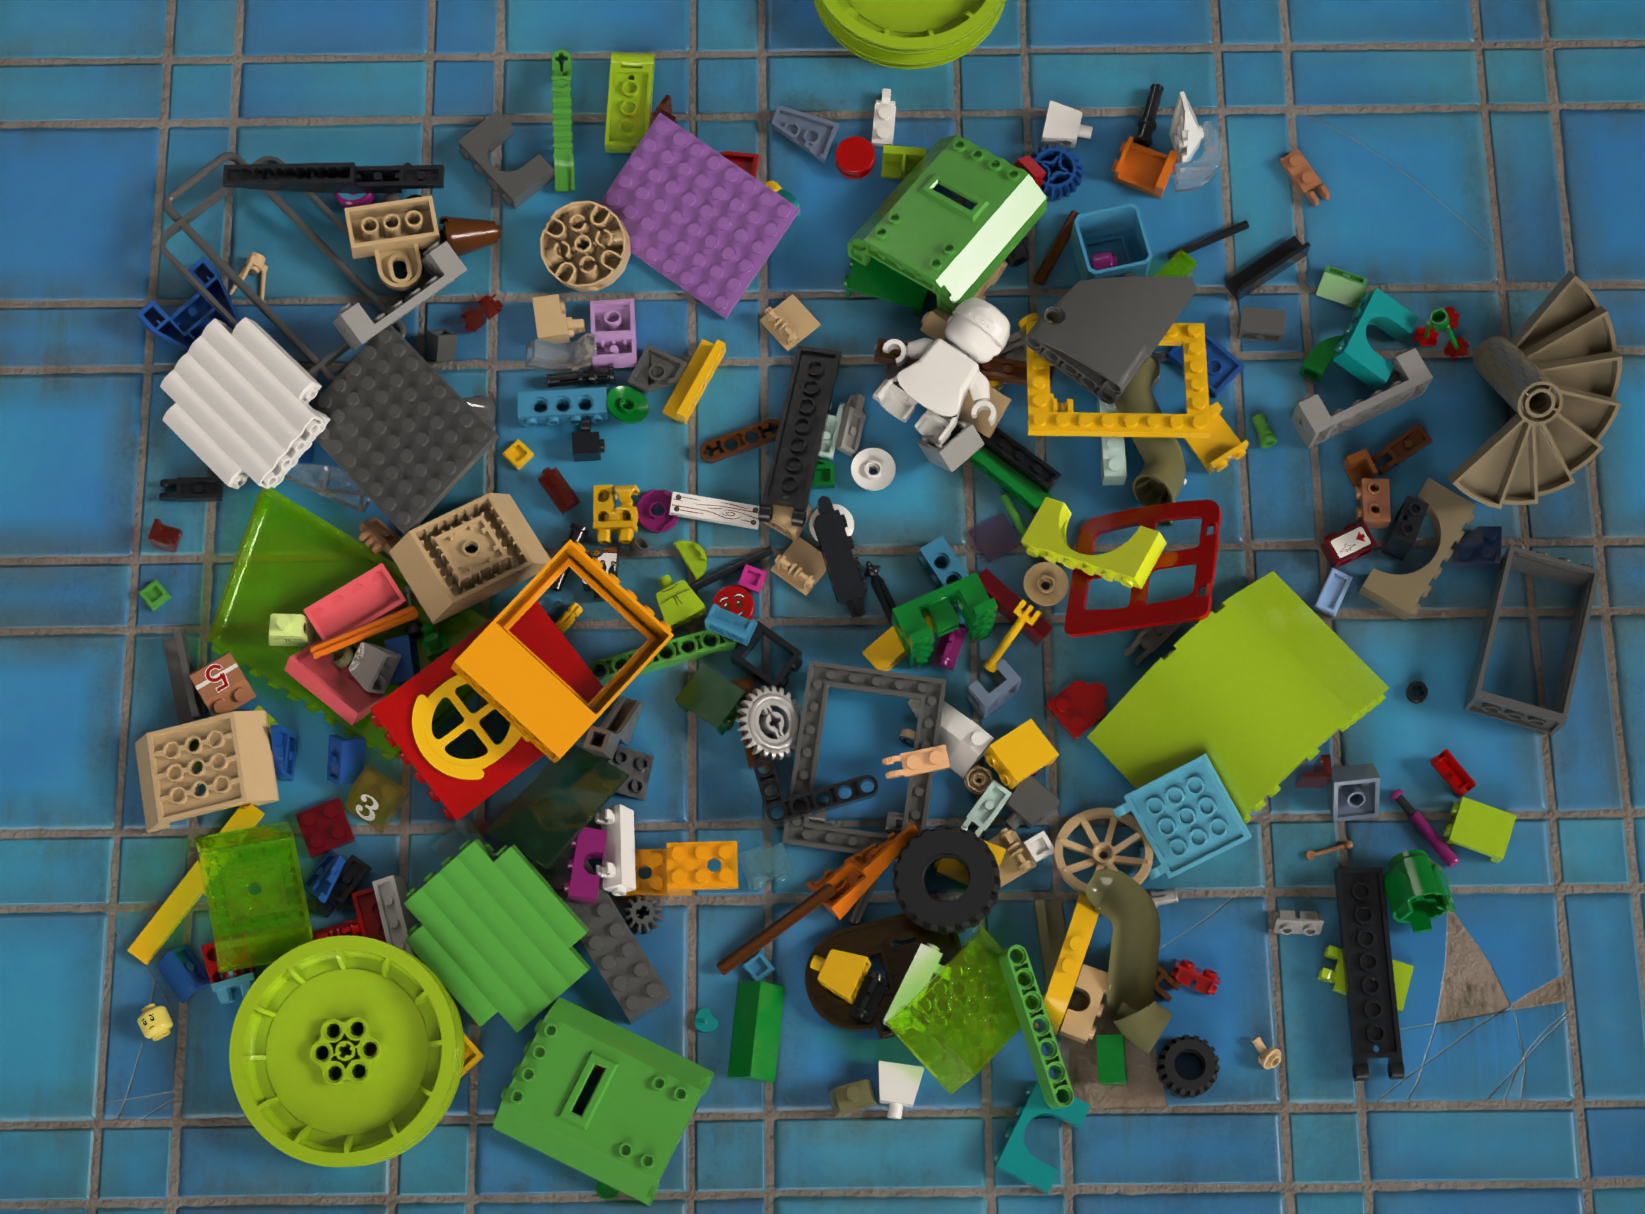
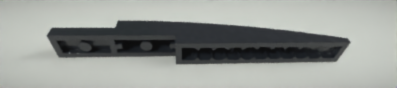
M355 162L224 165L223 187L316 193H402V189L444 188L445 168L444 165L356 166Z

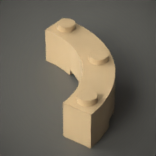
M1004 260L973 296L974 298L986 299L983 294L991 285L995 286L1007 267L1008 262ZM937 307L924 315L921 320L923 325L920 331L934 340L940 338L947 342L945 329L948 325V318L952 315Z

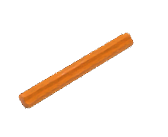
M414 605L315 644L310 647V652L313 658L317 659L416 619L419 615L418 610Z

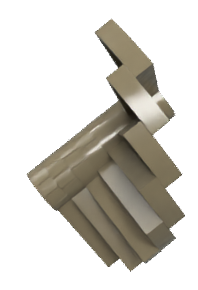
M1569 271L1511 340L1500 336L1491 337L1483 341L1474 353V366L1477 372L1517 413L1447 477L1461 492L1484 505L1501 510L1502 504H1538V496L1547 495L1574 484L1575 481L1572 474L1584 467L1604 449L1599 441L1608 431L1621 407V403L1615 396L1621 378L1622 355L1617 352L1616 338L1607 310L1600 306L1586 284Z

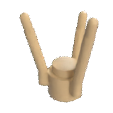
M251 252L238 276L244 281L248 273L258 275L261 272L259 297L264 301L266 272L268 266L264 264L266 258L261 254ZM233 284L229 291V295H232L237 288L235 284Z

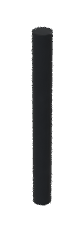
M1247 220L1171 251L1168 253V258L1172 261L1246 230L1249 228Z
M768 546L689 584V586L695 592L743 569L746 564L752 565L772 555L773 551Z

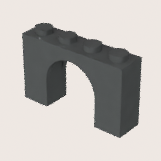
M497 110L458 140L459 153L464 160H470L473 163L472 167L478 175L481 176L483 174L487 178L486 182L492 190L497 189L501 193L500 197L505 204H511L516 209L555 179L553 168L540 154L515 171L505 172L492 166L490 157L493 151L514 135L512 124Z

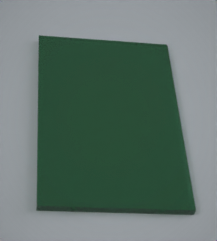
M574 744L559 761L553 763L550 760L486 832L509 847L515 844L523 855L548 869L630 776L616 766Z

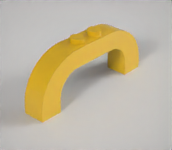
M1081 893L1078 895L1056 966L1043 999L1054 1035L1057 1034L1099 915V912L1095 911L1096 907L1089 902L1086 895ZM1035 1022L1034 1028L1039 1029L1038 1023Z

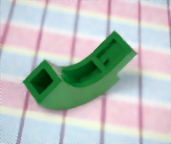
M1344 335L1330 337L1318 343L1307 355L1299 374L1319 383L1326 368L1334 363L1335 347L1343 340Z

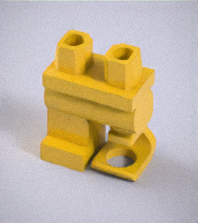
M593 485V529L597 532V541L600 545L611 544L612 534H619L618 542L620 544H630L634 533H638V510L633 506L631 495H638L640 493L637 485ZM619 495L621 506L616 507V500H618Z

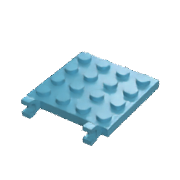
M1206 753L1124 795L1126 802L1113 809L1117 818L1132 811L1161 863L1151 868L1148 874L1151 880L1164 873L1170 879L1252 837Z

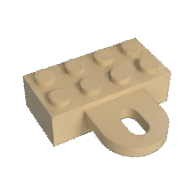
M432 195L344 208L353 259L375 256L379 278L386 287L392 290L405 291L417 285L422 276V262L419 249L429 248L436 242L440 243ZM396 261H403L406 264V278L398 279L395 277L393 264Z

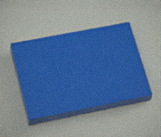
M1205 332L1209 394L1216 398L1244 369L1245 365ZM1173 346L1166 353L1165 357L1183 371L1182 346Z

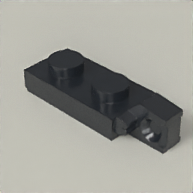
M352 854L345 862L327 901L320 905L318 911L328 918L335 908L340 910L352 896L351 893L356 891L372 868Z

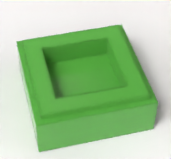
M157 579L139 592V595L153 611L172 598Z

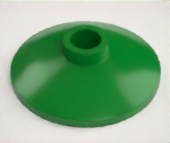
M617 386L611 389L607 395V408L617 420L628 424H636L647 417L649 404L645 396L638 390L629 386Z

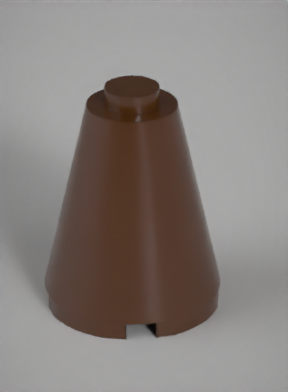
M441 216L439 219V224H444V230H440L441 244L447 241L458 257L498 242V238H501L500 226L496 225L495 221Z

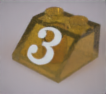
M367 764L353 783L344 808L383 833L409 797V794L405 788Z

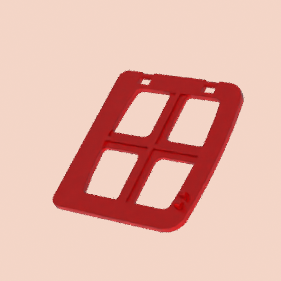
M1209 499L1164 503L1114 512L1091 518L1085 522L1078 533L1076 552L1094 555L1096 539L1101 534L1135 526L1156 530L1159 522L1202 519L1199 545L1196 548L1161 553L1151 571L1152 573L1160 569L1196 565L1193 592L1188 596L1147 604L1149 575L1142 589L1131 588L1130 601L1127 607L1086 610L1090 581L1102 577L1096 574L1091 576L1075 568L1072 571L1064 625L1065 633L1069 637H1080L1199 621L1207 618L1211 611L1212 586H1214L1219 544L1218 535L1222 512L1218 504ZM1214 526L1213 534L1207 535L1208 527ZM1206 587L1205 596H1200V588Z

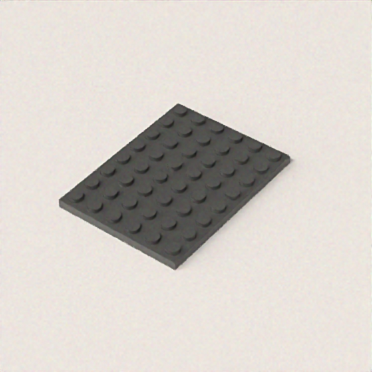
M391 324L376 334L311 405L313 409L324 413L331 419L326 425L325 430L315 440L403 535L416 528L500 437Z

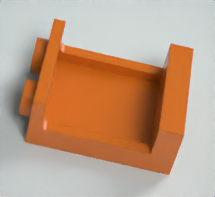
M1130 135L1128 141H1123L1119 153L1122 154L1120 159H1115L1111 169L1114 172L1113 181L1161 199L1179 153L1170 150L1169 155L1134 143V137Z

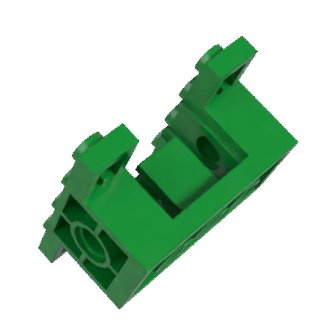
M977 572L892 609L891 623L907 654L906 662L909 668L914 666L920 668L928 664V660L931 659V652L934 651L932 644L935 642L934 632L931 626L927 625L924 617H929L938 637L959 629L958 624L960 620L952 606L954 604H957L968 627V635L971 641L976 639L982 641L991 635L998 605L994 598H989Z

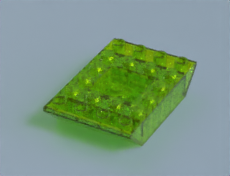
M289 821L194 837L218 973L273 963L290 950L313 941L298 854ZM250 885H259L262 891L257 895H252L248 892Z

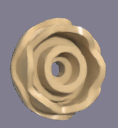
M974 766L965 774L967 789L977 795L984 794L993 781L992 772L982 766Z

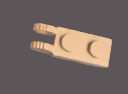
M945 744L882 759L883 765L902 763L903 770H893L885 773L886 779L902 776L906 778L950 768Z

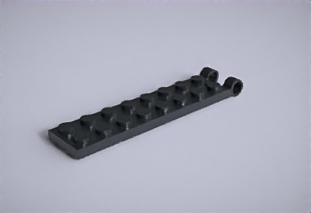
M806 346L797 347L759 508V521L770 523L773 517L774 505L794 508L792 526H805L808 503L842 357L841 351Z
M1337 868L1334 870L1353 1057L1354 1081H1368L1369 1067L1367 1059L1388 1058L1387 1071L1390 1080L1403 1079L1405 1070L1401 1048L1383 868ZM1374 1045L1378 1046V1052L1373 1050Z

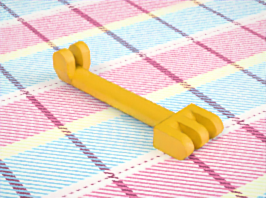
M1022 599L1013 611V613L1019 616L990 658H987L983 663V667L992 673H995L997 670V662L1027 622L1033 626L1041 615V612L1037 610L1032 617L1030 616L1034 609L1032 605H1029L1024 612L1022 609L1027 603L1025 600Z

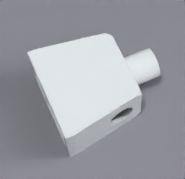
M1050 101L1040 147H1046L1049 144L1051 148H1054V145L1057 143L1058 148L1063 146L1075 148L1078 137L1091 138L1093 126L1081 124L1083 114L1081 111Z
M879 1061V1102L889 1104L887 1118L901 1119L903 1106L913 1107L924 1067Z

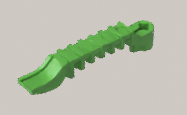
M563 49L555 51L552 55L551 80L553 83L552 114L554 121H552V125L554 128L555 192H575V162L572 143L574 137L571 117H573L571 109L573 103L571 99L572 89L570 87V84H572L573 63L569 52ZM562 59L565 60L563 64V71L560 66Z

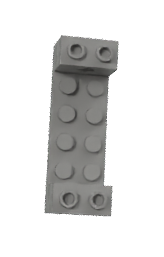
M447 241L441 245L439 242H436L423 253L425 257L421 260L422 265L432 278L421 287L423 291L420 288L416 289L404 299L406 303H403L401 300L387 311V316L385 313H382L372 321L359 302L354 306L349 303L335 314L337 319L332 323L353 351L370 341L380 331L390 324H394L467 271V268Z
M1416 348L1409 351L1404 349L1395 355V359L1391 363L1394 365V368L1389 377L1393 384L1388 390L1384 392L1378 390L1365 401L1359 399L1346 410L1338 409L1330 416L1318 394L1312 397L1307 395L1301 398L1294 409L1291 421L1307 449L1423 395L1433 376Z

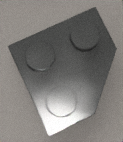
M647 344L627 381L628 385L646 393L676 385L687 367V362Z

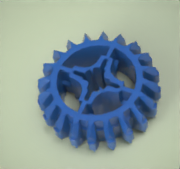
M1057 143L1054 145V148L1047 144L1045 150L1039 147L1037 152L1033 151L1031 153V158L1046 172L1044 176L1046 182L1043 180V184L1039 188L1046 196H1049L1050 201L1053 200L1054 196H1057V199L1060 201L1062 195L1068 198L1070 192L1075 193L1083 177V165L1079 163V156H1073V149L1067 152L1066 146H1063L1062 149L1058 148ZM1061 163L1066 165L1068 169L1064 168Z

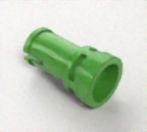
M1265 414L1255 415L1251 420L1258 434L1257 438L1260 448L1265 449L1275 445L1277 439L1273 431L1270 430Z

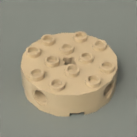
M592 201L571 202L557 209L550 217L551 219L546 224L540 237L541 257L547 270L564 286L580 292L599 291L613 284L625 271L631 255L630 237L623 222L607 207ZM588 243L587 249L583 250L585 244Z

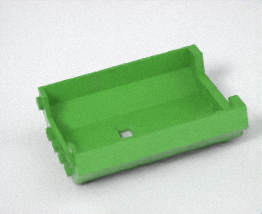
M959 135L941 138L847 242L848 257L864 266L871 261V257L934 292L937 296V307L953 315L952 312L964 300L972 298L1047 211V197L1024 169L1017 168L1008 163L1004 158L995 156L987 149L981 148L973 144L969 139H964ZM940 184L976 205L970 210L933 190V188Z
M559 997L557 1001L552 1002L544 1020L540 1019L534 1029L536 1035L533 1041L529 1040L524 1048L523 1054H525L522 1063L518 1062L512 1072L514 1078L511 1084H507L504 1087L500 1096L503 1100L492 1120L494 1123L493 1128L650 1207L661 1185L659 1182L701 1096L705 1095L714 1077V1072ZM596 1064L605 1070L583 1114L580 1116L573 1113L572 1110Z

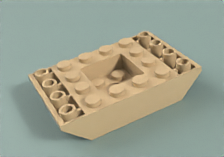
M488 493L408 531L389 551L390 556L432 625L538 574L551 560L511 495L501 493ZM473 545L478 550L475 553H468L465 548Z

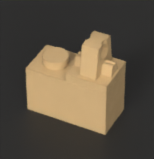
M559 294L532 298L540 347L568 343L570 338L575 337V334L586 332L584 319L572 320V317H566L565 302H560Z

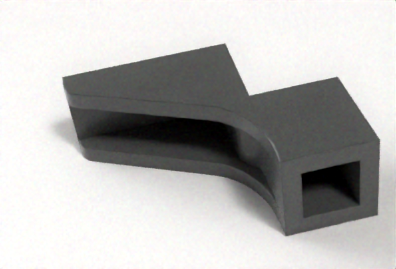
M620 696L604 722L599 727L590 726L583 748L592 755L612 760L618 743L626 746L629 745L644 703Z

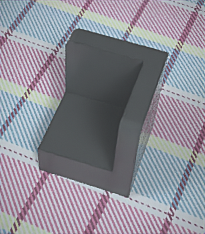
M447 329L427 330L425 356L436 362L455 360L457 334Z

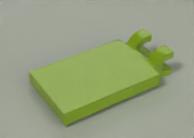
M1328 945L1325 948L1323 957L1337 961L1335 971L1323 967L1322 970H1319L1317 979L1332 983V991L1346 995L1342 950ZM1392 959L1397 1010L1402 1012L1414 966Z

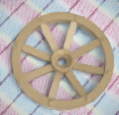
M1094 808L1073 816L1061 828L1055 842V863L1060 876L1071 888L1086 895L1085 887L1087 884L1078 880L1072 873L1092 866H1096L1095 871L1110 869L1118 872V869L1114 864L1139 866L1141 868L1133 879L1141 885L1147 878L1153 863V849L1136 818L1128 813L1117 818L1113 808ZM1110 819L1105 841L1100 843L1088 821ZM1118 821L1126 824L1136 832L1113 847L1111 845ZM1081 825L1093 849L1067 840V838L1075 828ZM1137 841H1142L1145 850L1144 859L1117 856V854ZM1063 847L1091 858L1066 866L1063 858Z

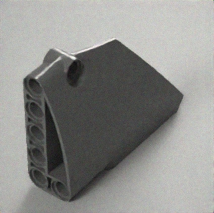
M1138 276L1082 280L1074 285L1052 307H1048L1025 337L1024 342L1031 350L1101 401L1113 404L1123 393L1142 364L1153 353L1197 289L1192 277Z

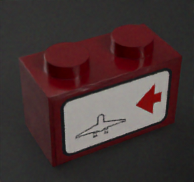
M1363 521L1359 524L1354 522L1347 525L1344 531L1338 534L1336 532L1328 534L1324 537V542L1320 548L1331 567L1338 569L1373 552L1377 543Z

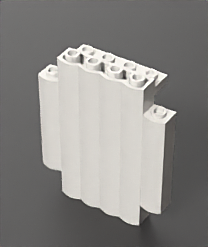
M247 317L243 318L235 326L234 330L226 323L216 318L213 319L205 327L202 335L192 343L188 352L178 360L174 370L164 378L160 385L176 402L167 410L162 420L227 486L237 490L246 483L248 477L261 487L266 489L270 487L275 488L284 480V476L297 464L301 455L311 447L312 442L325 430L326 425L331 420L324 413L313 409L308 404L316 397L322 386L255 321Z

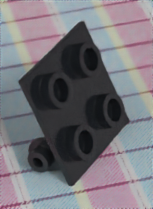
M618 745L613 759H608L601 788L604 789L605 793L613 794V792L644 801L654 756Z

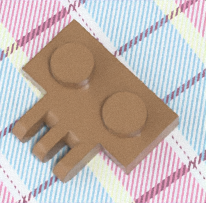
M376 516L362 522L359 530L363 533L358 539L361 542L366 541L365 545L368 548L372 547V551L375 554L383 550V552L390 556L389 551L402 539Z

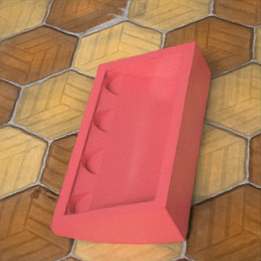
M383 563L305 608L303 611L320 640L325 641L392 614L407 605V600Z
M319 639L290 656L284 671L352 726L371 712L370 709L386 697L385 693L382 695L367 692L349 672L350 664L344 668H339L331 662L332 653L314 659L310 652V647L320 643Z

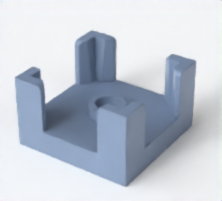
M1005 659L996 664V668L999 671L993 676V680L998 685L992 688L989 693L979 681H975L968 686V691L971 694L966 696V700L983 719L1019 691L1022 679Z

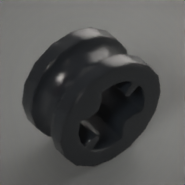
M1420 681L1410 683L1406 690L1408 700L1415 704L1423 702L1428 694L1427 686ZM1420 688V693L1423 696L1419 694L1418 697H1414V692L1411 689Z

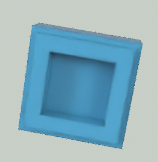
M761 950L742 964V967L753 981H762L775 971V968Z

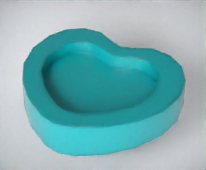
M700 1009L695 1017L696 1029L703 1033L715 1031L719 1026V1021L712 1016L710 1009Z

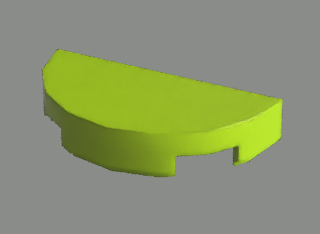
M679 540L674 542L673 546L696 581L699 580L707 569V557L704 549L698 543Z

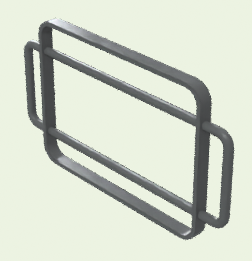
M225 152L217 156L164 198L163 208L175 223L161 234L160 247L162 254L206 301L235 328L238 322L166 248L167 241L182 229L314 365L308 373L313 378L321 373L332 383L337 376L328 366L351 348L349 344L345 341L321 361L189 225V223L235 188L222 186L183 217L172 207L174 200L226 161H233L236 165L248 164L238 154ZM264 156L252 164L285 163L277 157ZM262 190L381 312L379 315L385 313L387 316V311L401 300L404 303L405 291H399V298L387 307L274 190ZM302 192L349 240L347 226L313 192ZM375 256L366 257L377 268ZM399 319L393 325L405 339L407 334L406 326Z

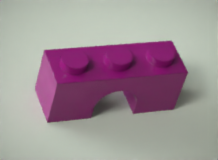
M579 826L578 834L573 833L571 847L575 848L574 856H569L567 870H572L571 878H566L564 892L568 893L567 901L595 905L600 876L588 873L584 869L583 864L589 859H603L607 837L606 830Z

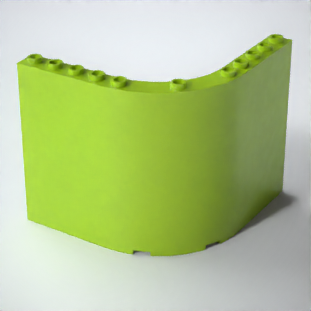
M1272 571L1222 602L1215 612L1211 611L1207 618L1200 620L1173 645L1176 650H1171L1165 657H1161L1087 738L1136 789L1206 753L1246 825L1252 819L1250 814L1253 811L1257 813L1267 804L1264 801L1267 796L1270 798L1275 796L1282 789L1279 785L1306 759L1311 761L1320 753L1318 748L1339 730L1342 733L1382 703L1386 699L1384 693L1389 687Z

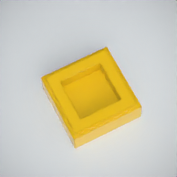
M519 439L502 453L503 457L518 471L534 457V453Z

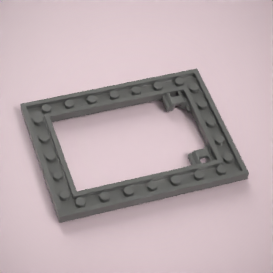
M810 660L789 797L814 790L829 688L920 700L913 751L938 746L947 680ZM934 772L909 777L904 814L888 811L885 831L878 830V833L833 827L832 823H826L827 811L818 813L816 817L808 816L785 823L782 844L856 854L874 843L878 846L889 839L888 835L893 832L897 835L904 831L910 822L915 824L919 830L914 836L916 838L922 834V830L926 829ZM797 801L794 804V810L802 812L806 809L807 805L804 801ZM816 801L821 806L827 804V802ZM896 820L903 821L902 829L895 828Z

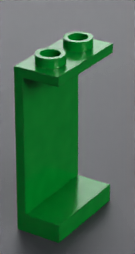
M872 257L866 266L851 258L849 268L852 270L850 276H845L843 288H846V297H850L851 292L854 291L913 308V316L921 318L930 290Z

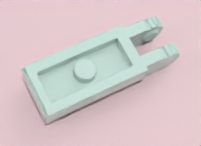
M840 402L836 416L828 414L819 454L820 459L833 461L845 403Z
M993 780L966 816L967 819L961 828L967 831L973 822L979 827L975 832L979 838L983 831L988 829L1013 793Z

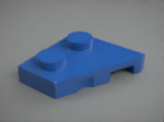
M271 725L275 774L284 781H293L298 736L280 725Z
M330 849L300 886L322 903H325L346 860Z

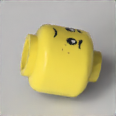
M153 1003L141 1009L142 1014L138 1017L137 1023L145 1038L157 1041L171 1033L170 1029L173 1027V1021L166 1007L155 1006Z

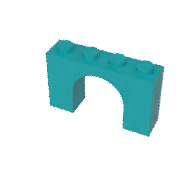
M1377 287L1370 293L1365 292L1360 298L1359 302L1361 305L1352 314L1351 319L1353 321L1345 328L1343 332L1344 338L1335 347L1336 354L1333 358L1334 362L1374 391L1388 381L1394 365L1371 348L1366 337L1367 325L1380 328L1400 342L1411 334L1419 318Z
M1037 1080L1036 1084L1031 1082L1025 1094L1029 1097L1026 1105L1020 1104L1015 1114V1117L1019 1118L1015 1127L1010 1125L1004 1137L1008 1140L1005 1148L999 1147L993 1160L997 1162L996 1169L1047 1195L1059 1170L1036 1159L1029 1153L1024 1142L1025 1128L1036 1117L1052 1116L1079 1129L1091 1105L1074 1097L1071 1105L1067 1107L1050 1108L1045 1102L1039 1081ZM1058 1091L1056 1097L1057 1100L1061 1103L1062 1095Z

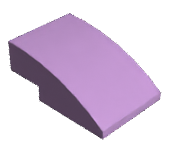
M634 298L590 301L593 366L595 368H604L613 364L614 368L635 367L637 364V339Z

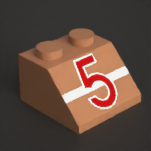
M230 651L189 674L213 716L229 713L257 697Z

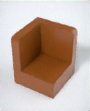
M1367 449L1346 456L1342 463L1353 487L1358 486L1362 478L1374 479L1378 473Z

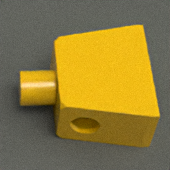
M835 949L830 950L826 959L815 955L810 964V968L820 972L817 979L820 984L850 1004L854 1003L871 966L868 957Z

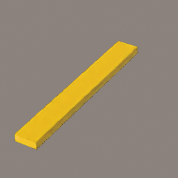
M252 804L246 809L240 805L127 950L129 953L146 965L150 963L265 815L264 812Z

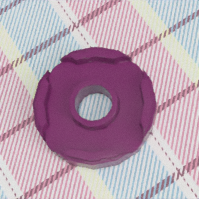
M654 489L649 490L640 497L636 508L638 510V522L642 528L656 534L665 533L674 528L679 521V517L669 515L672 493L667 490ZM660 506L664 509V513L660 516H655L652 514V509Z

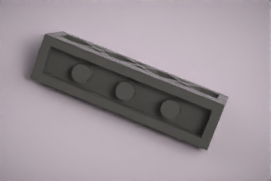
M181 630L174 631L175 638L163 640L162 642L179 723L181 725L204 719L198 690L189 677V674L194 672L187 637Z

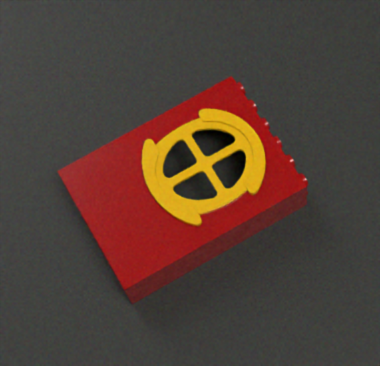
M538 601L509 629L513 635L587 703L603 688ZM502 611L370 709L372 714L370 720L377 729L382 727L385 730L384 738L392 748L395 745L401 751L398 753L400 759L406 766L411 764L415 769L413 772L414 777L420 784L425 782L429 788L427 794L434 803L439 801L444 808L441 809V812L449 822L452 819L455 823L545 755L512 724H510L504 740L500 744H494L480 726L479 721L495 708L488 703L476 713H471L455 693L458 687L467 683L451 669L454 661ZM443 698H448L463 716L464 721L443 738L436 739L432 733L433 714L439 702ZM472 729L488 749L487 754L482 757L459 759L447 754L445 746L466 730Z

